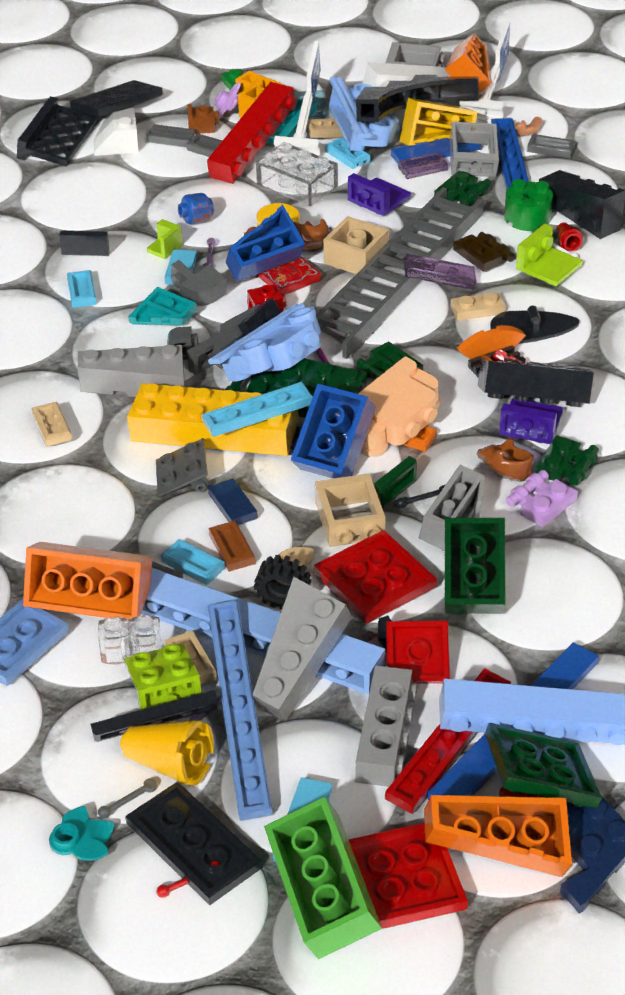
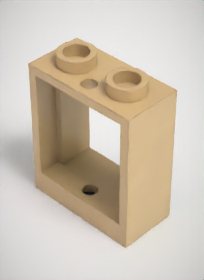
M370 473L315 481V503L329 547L358 543L385 530L386 518ZM368 502L372 515L335 520L331 507Z

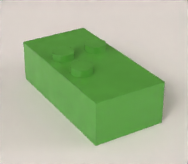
M326 797L318 799L264 826L303 942L318 959L382 929L339 814Z

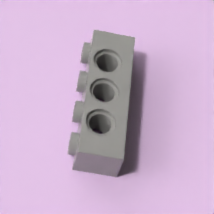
M375 666L356 757V783L389 787L396 779V774L399 775L404 768L405 756L400 755L401 749L407 750L409 731L405 730V725L411 726L413 707L409 706V702H415L417 694V683H412V670Z

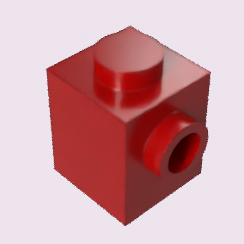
M276 284L247 290L248 309L257 304L261 305L265 300L273 298L280 311L283 312V308L287 306L284 293H280Z

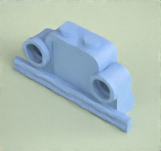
M330 77L329 81L333 88L329 108L349 149L360 151L364 150L365 146L385 147L392 143L395 133H398L400 130V121L394 112L383 117L379 122H357L356 99L364 87L373 86L358 83L353 88H347L341 77Z
M302 303L292 305L208 360L209 364L222 363L228 382L240 381L263 371H279L292 367L321 347L319 340L321 329L316 318L315 308L305 307Z

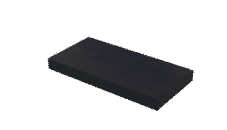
M132 80L71 100L70 108L101 117L163 95L162 87Z
M178 781L125 816L126 824L182 879L186 878L188 885L209 906L262 869V860ZM213 861H219V862H220V864L217 865V866H210V865H209V864L212 863Z

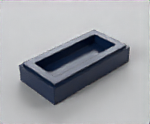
M233 478L208 487L209 496L228 522L236 521L240 525L258 518L257 510Z

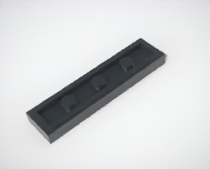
M215 690L91 723L94 741L99 742L121 736L131 726L169 723L216 710L218 699Z

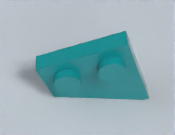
M156 287L128 317L130 323L135 325L183 326L198 309L195 302Z

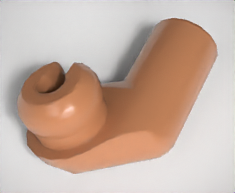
M534 117L528 125L523 120L521 123L517 122L515 124L516 133L520 136L536 134L542 126L543 120L540 117Z

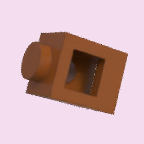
M187 104L189 129H195V134L215 133V124H219L218 111H214L213 107L205 105L192 108V104Z

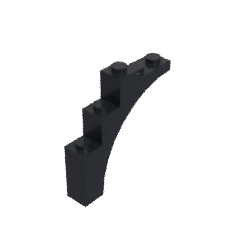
M415 75L412 81H390L386 87H364L356 99L357 122H379L390 113L405 109L408 98L436 103L478 100L479 77Z

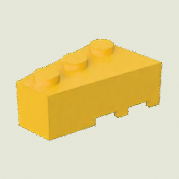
M408 98L399 142L411 146L416 143L432 142L441 138L448 139L452 122L476 123L478 112L465 107Z

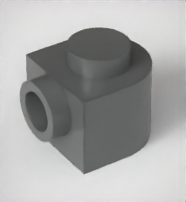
M191 326L174 328L168 333L167 345H182L183 360L188 359L187 350L198 345V334H192Z

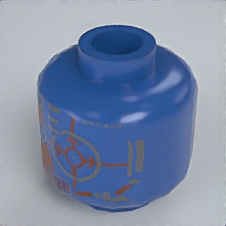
M204 193L187 194L183 196L181 204H178L180 218H183L189 225L206 223L214 213L212 199L208 198Z

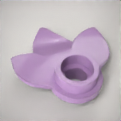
M236 83L229 92L221 91L216 97L214 105L217 106L219 119L222 118L226 111L233 110L237 105V92L241 83Z

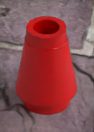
M565 222L557 226L556 232L561 247L567 251L579 249L583 240L581 232Z

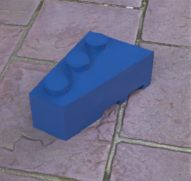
M283 204L269 218H265L257 228L249 231L230 247L225 263L236 282L300 258L305 242Z

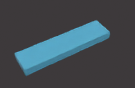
M299 382L202 414V421L212 437L310 406L313 396L305 385Z

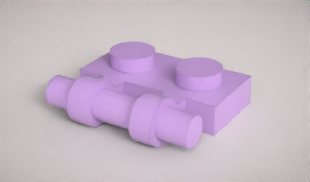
M545 470L530 475L526 479L525 484L516 486L505 499L510 507L516 504L521 505L520 515L542 528L574 503L578 496L577 490L557 479L547 484L545 481L549 478V475ZM532 491L537 493L534 497L529 495Z

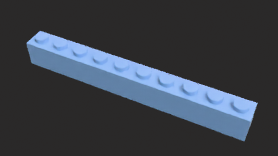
M152 568L151 585L141 614L212 639L208 605L238 600L246 651L266 657L281 613ZM341 634L315 676L369 695L375 666L385 667V649L346 634Z

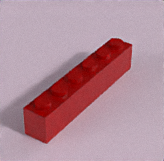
M270 82L207 159L210 178L233 184L243 174L244 169L254 160V157L264 147L267 140L274 135L275 130L285 121L290 111L295 108L296 97L294 96V87Z

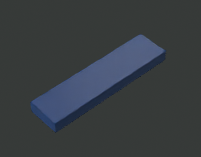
M449 138L392 148L391 156L399 167L449 157ZM457 143L458 152L481 150V144Z

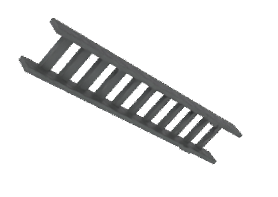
M443 187L316 314L321 330L327 326L350 334L342 342L343 358L347 359L370 334L375 333L382 325V321L453 247V242L459 240L483 215L484 199H479L472 207L447 200V188ZM444 209L464 216L462 218H459L453 215L440 212L439 210ZM434 220L453 227L451 229H448L432 223H428V221ZM422 231L425 233L441 237L442 239L439 241L417 234V232ZM410 242L431 250L427 253L405 245ZM399 253L418 259L420 262L415 265L393 257ZM387 264L409 273L403 277L382 270V268ZM375 276L397 283V286L391 289L369 281ZM362 289H366L386 297L382 301H378L358 293ZM353 301L374 308V310L367 314L346 307V305ZM342 314L362 322L355 327L337 321V319Z

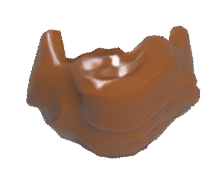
M321 219L320 224L313 226L309 221H306L303 225L293 222L305 242L303 248L305 251L316 250L324 245L323 239L333 231L331 227H328L324 219Z
M512 438L506 440L502 445L492 444L479 449L476 453L485 465L489 466L492 471H495L498 476H502L504 479L521 482L531 475L534 455L529 451L514 446Z

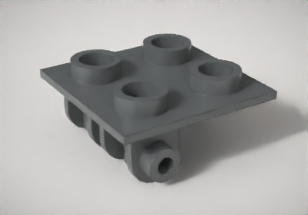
M204 438L188 443L184 447L156 459L158 497L188 484H191L197 492H204L209 486V481L206 478L208 470Z

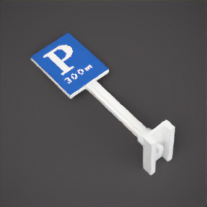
M510 22L505 23L496 48V61L490 72L492 84L484 89L482 97L478 100L460 101L461 107L478 112L476 122L491 123L493 118H503L504 102L490 99L496 82L500 80L509 55Z
M319 41L314 42L306 77L307 92L303 98L296 133L293 137L275 136V158L319 162V139H308L305 136L312 101L315 99L321 72Z

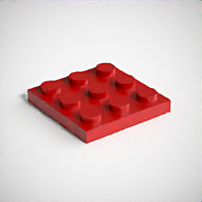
M385 530L314 564V574L365 624L437 587V578Z
M425 823L348 839L382 929L468 909V900L448 848L426 842Z

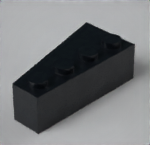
M562 170L539 179V181L549 184V189L553 194L552 208L597 238L602 239L621 230L625 189H613L608 184H596L595 180H583L578 175Z
M481 355L477 386L484 393H488L487 397L503 399V395L514 396L513 400L529 402L530 398H540L539 402L544 404H555L556 400L566 401L565 405L572 407H581L582 403L590 404L594 372L590 369L562 365L547 367V364L531 361L521 364V361L508 358L500 359L499 362L491 360V356Z

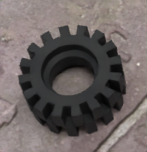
M275 555L274 559L270 556L267 557L266 561L262 562L254 581V590H257L256 595L258 597L263 596L262 601L265 604L270 601L271 607L275 608L276 605H280L282 610L293 577L308 585H311L312 579H310V572H306L307 567L304 564L298 566L299 560L295 559L292 562L289 561L290 556L285 555L284 559H281V555ZM277 580L284 581L289 585L281 584Z

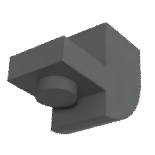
M180 260L171 264V280L177 288H180V296L195 302L197 306L212 304L226 294V278L210 264L196 274Z

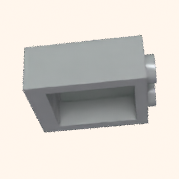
M392 42L386 63L443 67L445 55L441 54V46Z
M452 122L449 137L451 175H454L457 171H465L473 176L496 177L499 162L496 124ZM457 143L488 144L489 153L458 152Z

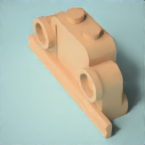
M406 356L358 393L369 397L376 406L361 453L367 456L381 455L387 450L388 443L392 445L406 443L437 417V408L440 406L438 380L417 368L416 362Z

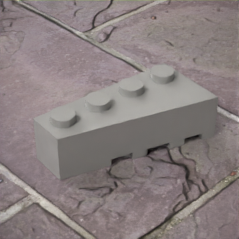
M182 345L78 351L80 391L114 395L119 391L124 392L129 397H136L142 383L185 387Z

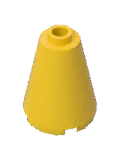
M199 720L131 726L122 735L120 747L126 758L184 785L194 786L202 782L209 771L211 764H206L208 753L213 754L214 740L211 727L207 723H202Z

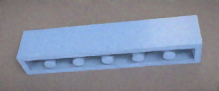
M444 679L439 696L440 729L455 732L471 731L485 733L490 722L566 740H578L585 743L602 742L613 745L625 744V694Z

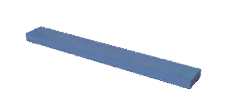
M238 600L208 605L239 819L243 821L273 815L254 697L252 695L253 690Z

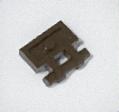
M480 232L477 237L470 234L453 242V250L483 272L502 264L503 259L511 262L515 258V254L511 252L510 247L506 244L498 243L496 237L484 232Z

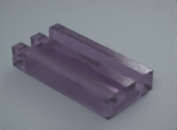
M438 152L398 161V169L401 170L406 179L447 171L448 163Z

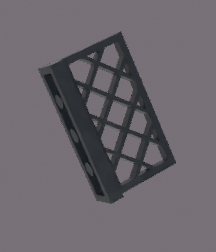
M50 96L18 138L17 158L25 161L28 156H33L67 167L98 123V117L58 105V98ZM59 114L67 115V117L61 118ZM79 121H87L88 123L81 124ZM72 122L75 124V125H71V126H67V125H66V123H72ZM60 125L59 128H52L51 126ZM75 131L81 132L80 134H72V132ZM64 133H66V135H67V136H63V137H59V136H58V134H64ZM52 136L53 138L45 140L43 137ZM72 142L73 145L65 146L64 143ZM57 144H58V146H59V147H56V148H50L51 145H57ZM44 147L45 150H37L34 148ZM64 153L66 156L64 158L61 156H57L56 154Z

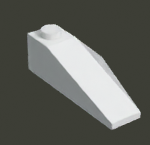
M134 105L107 114L93 140L94 156L138 153Z

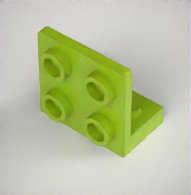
M543 224L518 244L516 269L548 284L557 286L582 266V260L551 247L553 244V227Z
M182 643L177 645L170 644L164 648L149 652H138L133 656L124 658L125 666L136 688L139 710L202 693L199 673Z

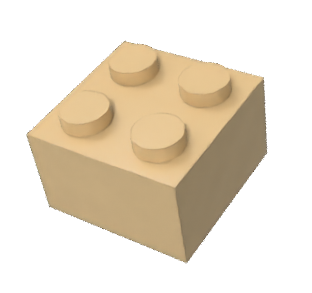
M347 216L323 239L324 264L357 274L389 242V229Z

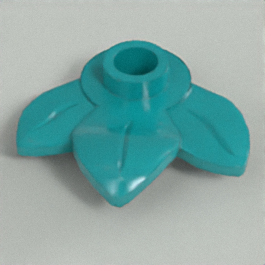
M85 806L74 808L68 811L63 816L61 824H58L52 830L49 836L50 848L59 855L72 854L84 861L101 859L108 855V849L104 843L111 837L114 823L105 820L89 819Z

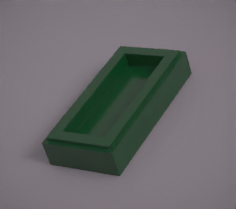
M408 456L374 483L382 508L416 482V459Z

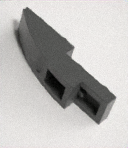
M257 304L220 324V333L187 350L188 370L192 374L197 375L213 365L222 369V363L209 364L208 360L235 343L236 340L244 337L237 325L260 305Z

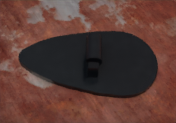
M532 305L527 310L506 311L496 315L491 320L490 330L496 329L497 326L501 325L518 328L526 335L519 342V344L566 334L579 326V319L557 312L538 311L537 307Z

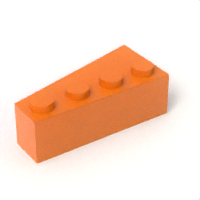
M473 33L454 49L444 70L451 77H479L480 93L492 84L487 46Z
M431 795L424 808L425 839L428 843L558 877H563L572 865L566 798Z

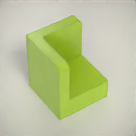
M161 219L156 223L158 239L147 247V252L167 259L172 255L173 249L178 250L182 247V232L180 225Z

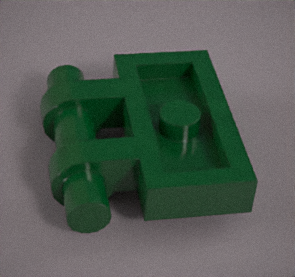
M457 171L434 191V196L444 187L447 188V200L459 201L460 204L467 206L473 205L478 200V196H483L488 192L491 181L489 179L478 181V177L470 175L468 172Z
M389 341L371 350L368 361L360 358L356 362V366L361 371L367 372V378L372 377L375 380L405 356L415 361L417 368L423 370V364Z
M556 435L535 466V473L545 470L549 475V480L554 481L557 479L561 482L564 477L569 478V483L576 486L586 478L589 473L588 468L597 461L599 448L596 445H590L588 449L581 451L582 443Z

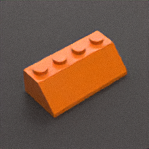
M38 542L26 547L23 606L138 622L151 585L153 556Z

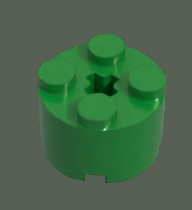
M521 179L512 181V185L506 190L504 220L507 224L509 221L513 223V228L523 231H535L540 225H548L551 220L553 198L549 184L544 181L537 183L525 182Z

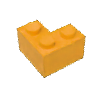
M248 71L236 78V83H241L237 92L239 117L241 118L270 82L282 83L252 71Z

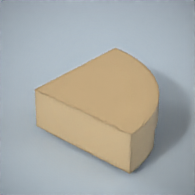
M308 547L289 548L278 554L281 555V559H284L285 555L290 556L289 561L292 562L297 559L300 561L298 566L304 564L306 567L315 557L314 549Z

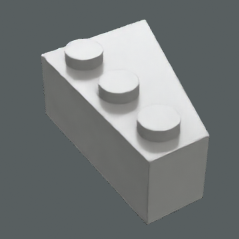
M460 464L424 515L418 539L445 551V518H480L485 476Z

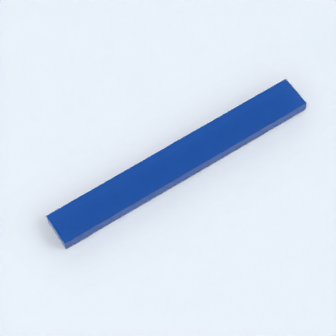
M573 642L531 686L573 690L598 664L599 656ZM485 734L428 792V800L431 795L474 796L497 771V767Z

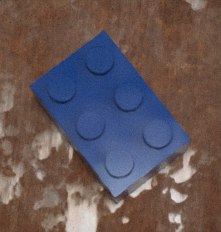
M317 384L291 461L300 470L333 479L352 476L376 409L374 403L367 396Z

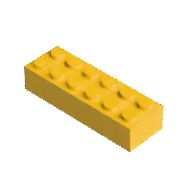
M142 383L127 415L130 438L133 442L185 446L188 443L204 438L205 448L288 456L296 428L299 424V414L297 409L212 437L202 421V414L262 394L257 392L249 393Z

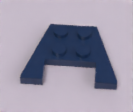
M603 797L598 808L576 807L566 802L571 857L584 871L561 883L560 892L579 914L588 907V903L593 896L601 892L605 887V882L614 872L617 873L625 864V820Z

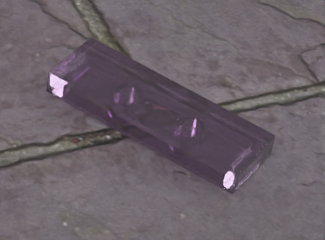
M407 253L403 259L405 277L474 290L477 285L474 266Z

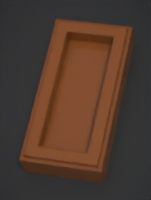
M236 521L209 528V536L222 561L225 562L228 572L256 564L255 555Z

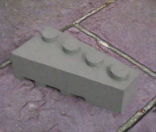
M293 577L252 694L261 708L287 721L352 617L346 604Z

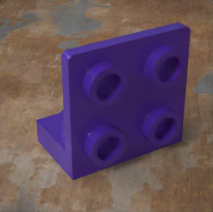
M355 173L348 176V201L371 210L378 215L385 216L411 198L410 191L382 179L374 178L369 180Z
M511 399L510 404L503 403L501 408L499 435L551 444L555 438L563 414V408Z

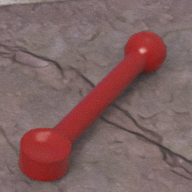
M213 861V862L210 863L209 865H210V866H217V865L220 864V862H219V861ZM183 878L170 885L162 884L157 887L156 893L160 898H166L171 891L187 885L188 881L186 878Z

